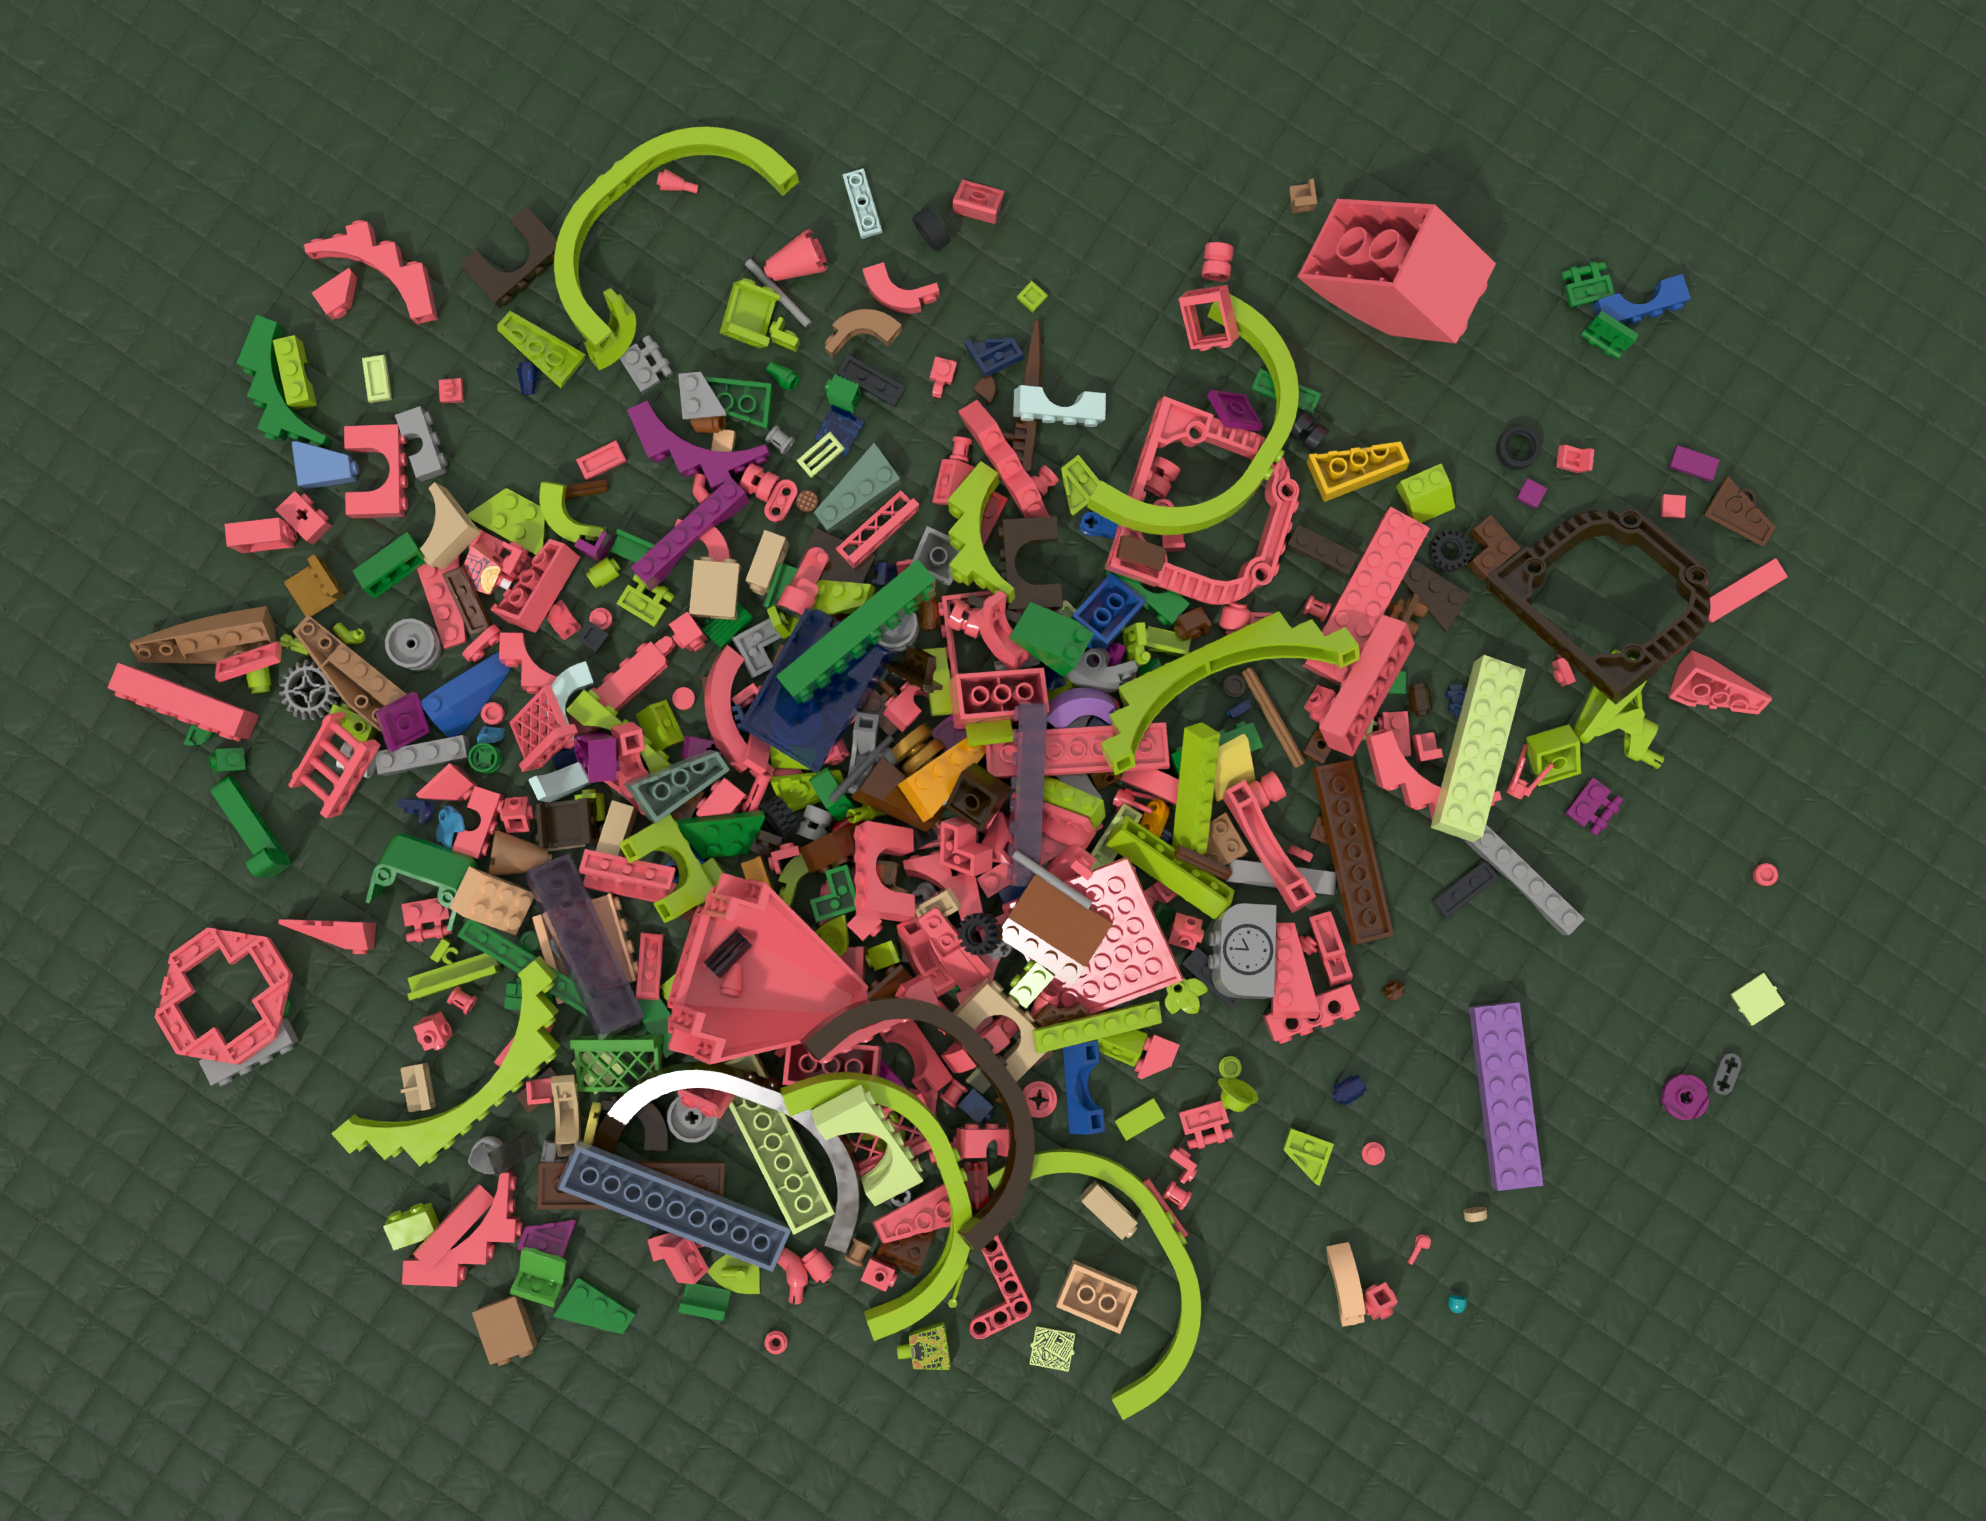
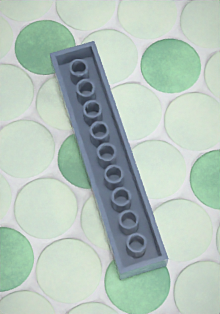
M579 1140L576 1141L558 1181V1189L771 1272H773L791 1232L786 1221Z

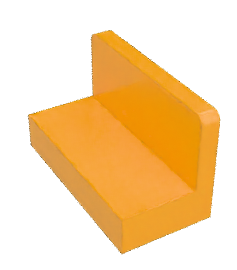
M758 856L755 859L741 863L746 880L763 881L774 891L763 856Z

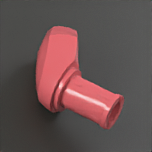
M784 1247L777 1263L786 1271L787 1282L790 1285L788 1301L793 1304L795 1297V1304H800L803 1302L804 1286L808 1283L807 1271L803 1266L801 1258Z

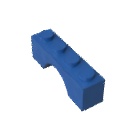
M1680 274L1661 280L1655 286L1652 300L1646 304L1630 303L1618 293L1598 299L1592 307L1595 316L1600 311H1603L1622 324L1629 322L1632 325L1641 322L1643 317L1649 315L1651 318L1663 315V311L1669 309L1672 312L1685 308V304L1691 297L1684 276Z
M1098 1040L1064 1047L1069 1134L1090 1135L1105 1132L1103 1108L1095 1104L1088 1089L1089 1074L1093 1067L1100 1063Z

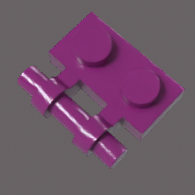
M1592 777L1565 811V814L1582 827H1585L1588 821H1590L1594 825L1589 832L1597 836L1601 830L1607 827V822L1611 816L1619 811V806L1623 799L1616 795L1612 801H1609L1606 797L1611 790ZM1602 805L1606 809L1600 817H1597L1594 813Z

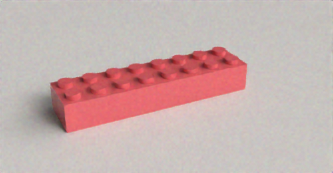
M1392 507L1385 512L1321 629L1324 636L1346 627L1359 644V653L1361 654L1363 643L1370 638L1375 622L1379 621L1382 614H1384L1427 535L1429 527ZM1305 659L1302 666L1337 686H1341L1343 679L1347 678L1351 672L1352 663L1340 669L1335 664Z

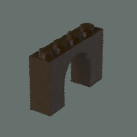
M527 206L510 219L513 226L529 244V257L520 269L509 273L500 272L494 269L477 250H474L460 263L462 268L499 309L510 304L514 295L519 291L526 290L530 285V281L535 277L543 275L547 269L546 267L552 262L554 263L557 239Z
M1057 516L1003 519L1002 526H998L999 539H1003L1004 548H1000V562H1005V570L1001 571V578L1009 583L1015 591L1014 600L1010 604L1006 602L1007 608L1014 612L1024 611L1028 603L1032 602L1049 610L1062 609L1061 584L1033 585L1027 583L1018 575L1015 568V557L1023 547L1034 543L1058 541Z

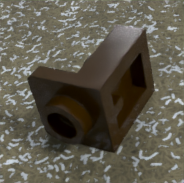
M759 830L750 847V851L771 857V852H773L775 845H780L782 837Z

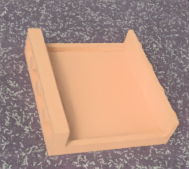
M610 893L606 896L532 917L545 962L594 993L637 980L639 963L638 961L634 962L632 953H635L632 940H628L626 935L628 925L626 919L621 918L619 910L622 909L619 897H615V894ZM564 931H567L570 937L574 939L576 946L587 958L591 966L582 977L576 979L572 976L570 977L561 964L567 958L558 959L550 948L551 944L549 941L555 937L558 938ZM556 997L557 1004L565 1003Z

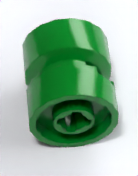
M478 743L470 750L468 760L471 767L476 771L493 774L503 767L504 754L496 746Z

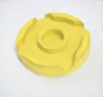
M598 1102L592 1103L584 1136V1143L589 1145L593 1144L600 1118L602 1104Z

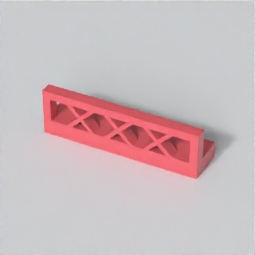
M900 490L836 548V551L855 569L919 511V503L914 498L910 500ZM901 498L906 505L899 511H893L894 503ZM881 515H891V518L883 526H877V519ZM864 530H875V533L866 541H861V533ZM849 544L858 545V548L850 556L843 550Z
M1014 791L1011 795L1017 806L1010 815L1009 820L1015 825L1067 845L1078 844L1085 850L1096 834L1089 818Z

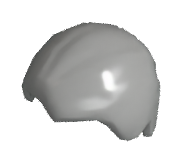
M494 1136L480 1138L472 1147L468 1159L469 1165L484 1174L496 1173L506 1156L505 1145Z

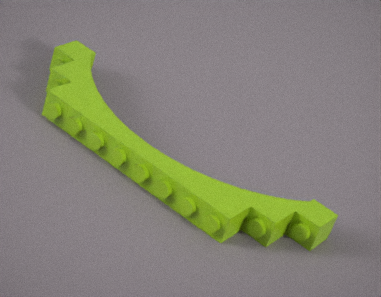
M1279 611L1266 616L1251 625H1247L1232 634H1228L1215 642L1209 643L1198 650L1119 686L1121 701L1125 707L1109 714L1116 736L1100 743L1104 758L1115 775L1135 767L1134 758L1138 746L1153 719L1179 693L1215 672L1246 662L1273 658L1318 660L1338 665L1341 669L1360 660L1359 644L1346 627L1324 636L1312 619L1291 628Z
M541 956L537 957L517 974L522 982L519 1023L510 1050L491 1080L465 1102L426 1118L398 1122L375 1121L359 1118L355 1113L332 1133L349 1154L355 1149L360 1152L370 1143L384 1160L390 1155L395 1158L405 1150L419 1166L424 1162L430 1164L439 1156L437 1151L442 1147L445 1150L456 1142L454 1137L460 1133L463 1136L473 1127L471 1122L476 1118L478 1121H481L490 1113L488 1110L490 1106L494 1104L497 1107L507 1098L504 1094L509 1090L514 1093L524 1084L521 1081L524 1077L528 1076L531 1078L540 1070L538 1066L543 1061L548 1064L557 1056L555 1051L560 1045L548 1033L546 1028L556 1021L554 1016L559 1010L545 996V993L555 985L553 980L558 975Z

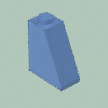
M297 441L292 442L297 484L299 487L306 490L357 481L359 467L357 462L350 456Z

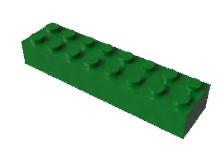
M917 559L776 676L779 682L798 704L801 702L806 703L814 696L813 692L819 687L822 689L832 681L831 677L834 674L844 672L849 667L848 663L851 660L861 658L867 652L866 648L868 646L879 643L884 638L883 634L886 631L896 629L902 623L900 620L903 617L913 615L919 609L918 605L924 600L926 602L931 600L936 595V579Z

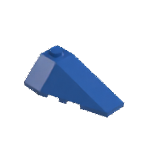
M499 652L432 692L420 701L421 706L448 738L459 736L471 727L483 706L488 702L493 693L498 690L512 670L510 667H506L505 664H501Z

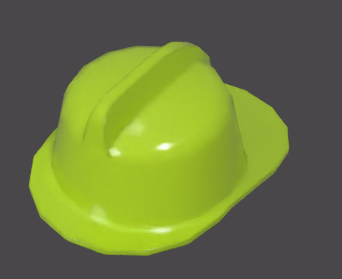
M1236 1078L1218 1079V1083L1222 1088L1220 1098L1225 1109L1243 1112L1251 1104L1258 1102L1257 1092L1246 1082Z

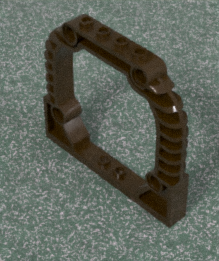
M1633 509L1625 510L1622 513L1609 510L1608 513L1591 510L1588 513L1576 514L1554 528L1552 532L1545 535L1543 539L1536 542L1531 548L1526 546L1487 576L1486 590L1615 705L1657 673L1659 666L1677 654L1678 651L1687 646L1688 643L1703 631L1709 619L1711 608L1710 595L1707 588L1710 574L1707 568L1704 567L1699 559L1692 557L1682 545L1674 542L1668 533L1656 527L1650 518L1644 517L1640 512ZM1606 535L1621 545H1636L1677 579V592L1688 602V607L1680 617L1642 646L1637 643H1629L1623 647L1622 653H1597L1590 658L1573 642L1569 635L1563 634L1552 620H1547L1531 605L1532 588L1541 586L1544 583L1546 568L1577 544L1590 537Z

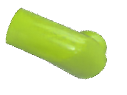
M341 622L332 628L345 644H360L365 640V632L362 629L348 631Z

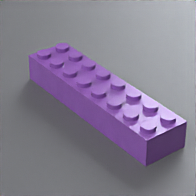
M1504 1002L1469 1006L1492 1188L1501 1191L1543 1186L1520 1003Z

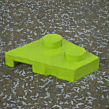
M1079 455L1061 468L1069 511L1072 517L1088 505L1091 495L1100 483L1099 479Z
M1290 1128L1283 1150L1316 1185L1320 1186L1334 1144Z

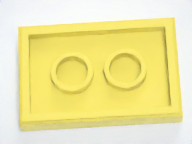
M1245 734L1219 746L1213 797L1217 802L1223 799L1222 797L1227 789L1244 780L1247 784L1256 780L1249 741Z

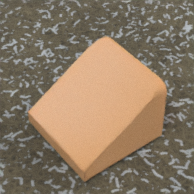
M723 430L719 433H714L711 451L734 452L736 432L733 430Z

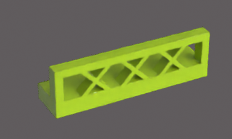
M484 953L409 977L408 982L411 993L407 994L409 1000L419 999L502 972L500 962Z

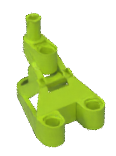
M1615 649V650H1613L1610 654L1622 653V652ZM1647 681L1616 705L1593 685L1574 726L1573 731L1579 741L1587 744L1595 736H1600L1619 728L1624 731L1625 756L1634 761L1641 760L1658 769L1661 764L1654 759L1663 763L1664 756L1648 749L1658 731V724L1644 718L1645 713L1642 709L1641 690Z

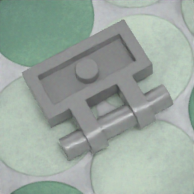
M649 335L642 339L646 346L643 350H640L638 345L634 344L620 357V360L642 394L660 383L657 377L658 373L663 372L665 377L673 374L669 367V361L662 356L659 351V345L656 341L653 342ZM650 355L656 361V364L652 367L646 360Z

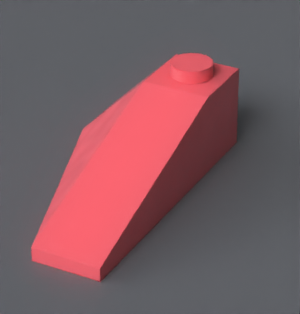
M279 919L280 925L344 949H353V954H367V950H374L376 922Z

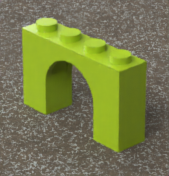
M671 814L618 843L629 863L642 858L652 851L665 852L676 862L679 870V881L676 888L653 903L664 923L679 917L704 901L705 896L713 886L711 880L707 878L702 870L700 861L695 858L691 851L689 842L680 832L678 823L672 818Z

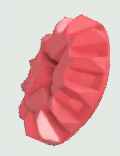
M1036 1081L1031 1082L1024 1088L1022 1093L1032 1117L1042 1118L1053 1112L1057 1104V1095L1050 1084ZM1039 1090H1041L1042 1097L1049 1099V1101L1041 1102L1039 1109H1037L1036 1101H1032L1029 1097H1036Z

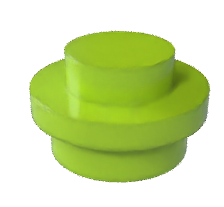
M1227 1056L1220 1061L1219 1071L1223 1077L1234 1079L1241 1073L1242 1066L1237 1058Z

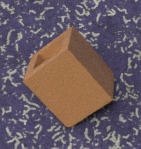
M1314 178L1309 179L1307 184L1290 186L1289 194L1292 213L1314 211L1317 205Z

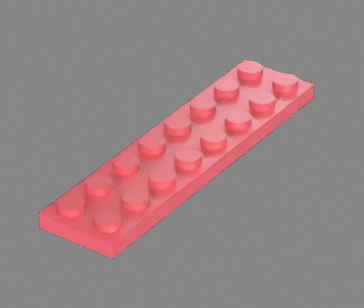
M1166 722L1150 724L1138 746L1134 758L1136 766L1126 771L1169 769ZM1112 726L1013 731L1014 742L985 745L987 771L998 779L1103 773L1113 771L1104 758L1100 743L1116 736V733Z

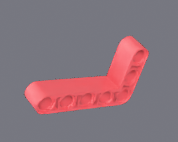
M999 1235L994 1238L997 1242L996 1248L988 1249L984 1247L982 1252L1005 1301L972 1317L970 1333L976 1339L986 1338L1026 1318L1031 1312L1030 1299ZM997 1260H1005L1007 1267L1004 1270L996 1269L994 1264ZM1009 1280L1017 1283V1288L1013 1291L1007 1290L1004 1286ZM1019 1301H1024L1027 1304V1308L1024 1311H1017L1014 1306ZM1002 1311L1007 1315V1318L1001 1322L997 1321L994 1318L995 1313ZM976 1322L985 1323L986 1329L982 1332L976 1331L973 1327Z

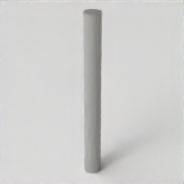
M752 259L745 263V266L766 287L774 289L776 294L781 295L779 301L805 328L812 323Z
M1018 850L1013 854V859L1086 909H1089L1093 901Z

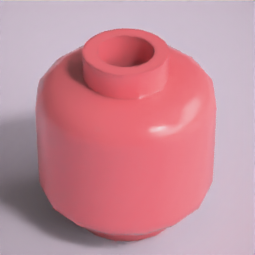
M1229 603V605H1225L1222 608L1219 625L1226 629V634H1232L1249 625L1251 612L1245 604Z

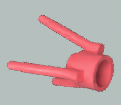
M1527 744L1523 745L1512 780L1506 790V793L1521 800L1524 795L1529 797L1532 790L1554 767L1552 763L1549 764L1533 783L1527 787L1528 782L1519 778L1526 760Z
M1126 788L1125 791L1118 790L1112 805L1117 807L1116 811H1119L1123 803L1130 807L1133 806L1152 813V809L1135 802V798L1132 796L1150 800L1160 799L1166 803L1168 801L1155 795L1135 792Z

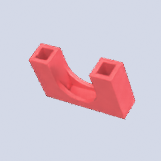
M398 424L344 426L346 450L351 453H382L387 458L390 467L388 479L379 489L370 492L345 493L346 515L352 519L405 517V510H408V499L405 497L408 478L405 475L404 466H407L408 459L407 454L404 453V444H407V439L401 435Z
M866 821L856 826L854 832L856 915L899 922L915 917V895L889 890L881 883L876 872V860L880 853L903 856L914 851L913 829Z

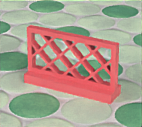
M551 684L545 685L509 722L524 757V760L519 764L522 772L542 768L578 732L575 724L567 725Z
M921 1091L915 1093L914 1095L927 1106ZM888 1107L882 1108L885 1113L886 1119L888 1113L893 1110ZM903 1115L900 1116L898 1123L892 1121L894 1127H896L895 1133L899 1131V1128L911 1132L909 1139L904 1141V1146L908 1145L914 1156L931 1149L925 1136L921 1131L916 1130L917 1127L915 1125L913 1128L902 1125ZM859 1133L857 1141L850 1140L854 1146L855 1153L858 1147L869 1151L867 1158L858 1161L861 1177L871 1171L881 1161L886 1149L882 1151L875 1148L880 1137L869 1134L875 1136L871 1147L860 1143L863 1133Z

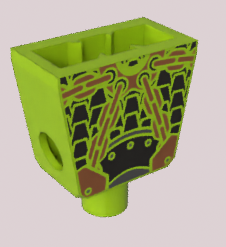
M945 1321L909 1333L910 1344L897 1345L898 1359L912 1358L913 1369H951Z

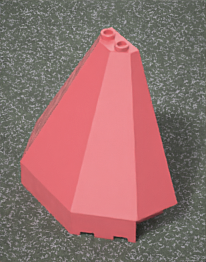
M722 872L719 876L717 887L712 886L705 896V905L703 907L698 906L694 912L668 998V1008H672V1014L668 1017V1033L672 1034L668 1043V1049L694 1056L695 1059L710 1065L801 1044L799 1040L803 1038L802 1034L813 1029L828 1016L853 1003L866 1000L868 998V985L765 882L753 879L745 880ZM735 930L752 945L736 962L743 965L742 992L739 993L738 998L721 995L719 987L725 974L719 978L703 963Z

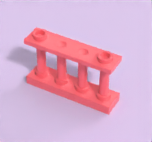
M343 712L328 714L322 720L320 730L299 767L293 772V778L288 785L291 788L306 785L323 800L324 807L320 814L326 819L341 815L381 746L375 739L360 742L340 724L346 715ZM335 733L354 748V754L351 759L330 743ZM325 750L344 766V772L341 777L320 760ZM315 768L334 784L331 794L327 793L310 778Z
M588 849L584 850L579 869L581 874H586L583 882L584 888L656 902L672 892L677 886L676 883H673L676 871L673 867L640 860L629 863L625 857Z

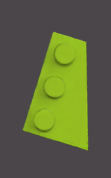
M818 580L816 585L819 590L814 598L816 603L804 622L809 624L813 623L815 619H827L832 617L831 615L839 613H853L873 596L875 587L864 583Z
M840 770L831 771L841 783L844 781ZM819 772L776 776L770 779L776 795L779 798L781 797L783 802L787 803V807L792 810L791 812L805 808L807 804L813 805L821 802V799L809 782V779Z

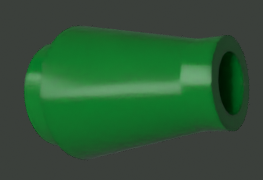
M774 361L766 368V373L783 390L792 391L799 383L800 376L792 369L779 365Z

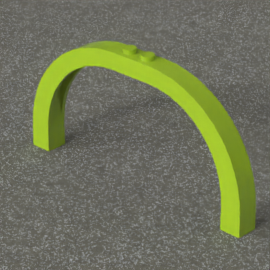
M691 127L662 134L640 145L622 160L615 162L613 167L605 174L600 175L596 182L573 205L561 227L556 243L554 256L556 286L563 306L577 330L599 354H602L617 341L613 331L595 314L583 297L579 281L580 253L584 240L597 218L649 172L665 163L683 157L695 155L721 156L739 161L751 167L784 196L799 183L796 170L777 152L760 140L735 130L718 127Z
M1230 294L1239 336L1246 340L1264 361L1273 380L1276 396V413L1272 429L1250 466L1236 484L1218 497L1204 503L1185 507H1163L1136 500L1100 481L1089 499L1087 508L1118 525L1135 531L1159 535L1186 534L1207 529L1229 518L1251 499L1264 479L1269 480L1274 471V468H1272L1273 463H1279L1285 453L1282 448L1296 418L1299 387L1291 354L1281 336L1265 317L1242 300ZM1219 301L1213 302L1208 317L1224 326Z
M837 1072L817 1075L780 1088L790 1117L820 1106L862 1085L866 1092L870 1091L877 1104L900 1113L909 1119L925 1136L932 1148L949 1197L951 1210L949 1235L936 1265L909 1292L890 1302L864 1311L873 1340L876 1341L905 1329L922 1319L947 1296L958 1280L970 1250L969 1246L957 1233L972 1218L971 1203L964 1184L968 1179L964 1168L959 1169L957 1162L961 1161L957 1148H951L936 1116L913 1093L892 1081L864 1073Z
M1049 1149L1034 1152L1030 1180L1054 1173H1080L1102 1179L1124 1192L1134 1201L1148 1220L1176 1272L1181 1290V1314L1175 1337L1162 1359L1149 1372L1112 1394V1401L1124 1420L1149 1406L1168 1391L1185 1369L1196 1345L1201 1321V1297L1197 1275L1192 1260L1184 1246L1187 1244V1241L1181 1231L1176 1232L1173 1226L1176 1222L1171 1212H1165L1148 1186L1121 1164L1099 1154L1077 1149ZM1006 1164L987 1176L994 1191L1001 1180Z

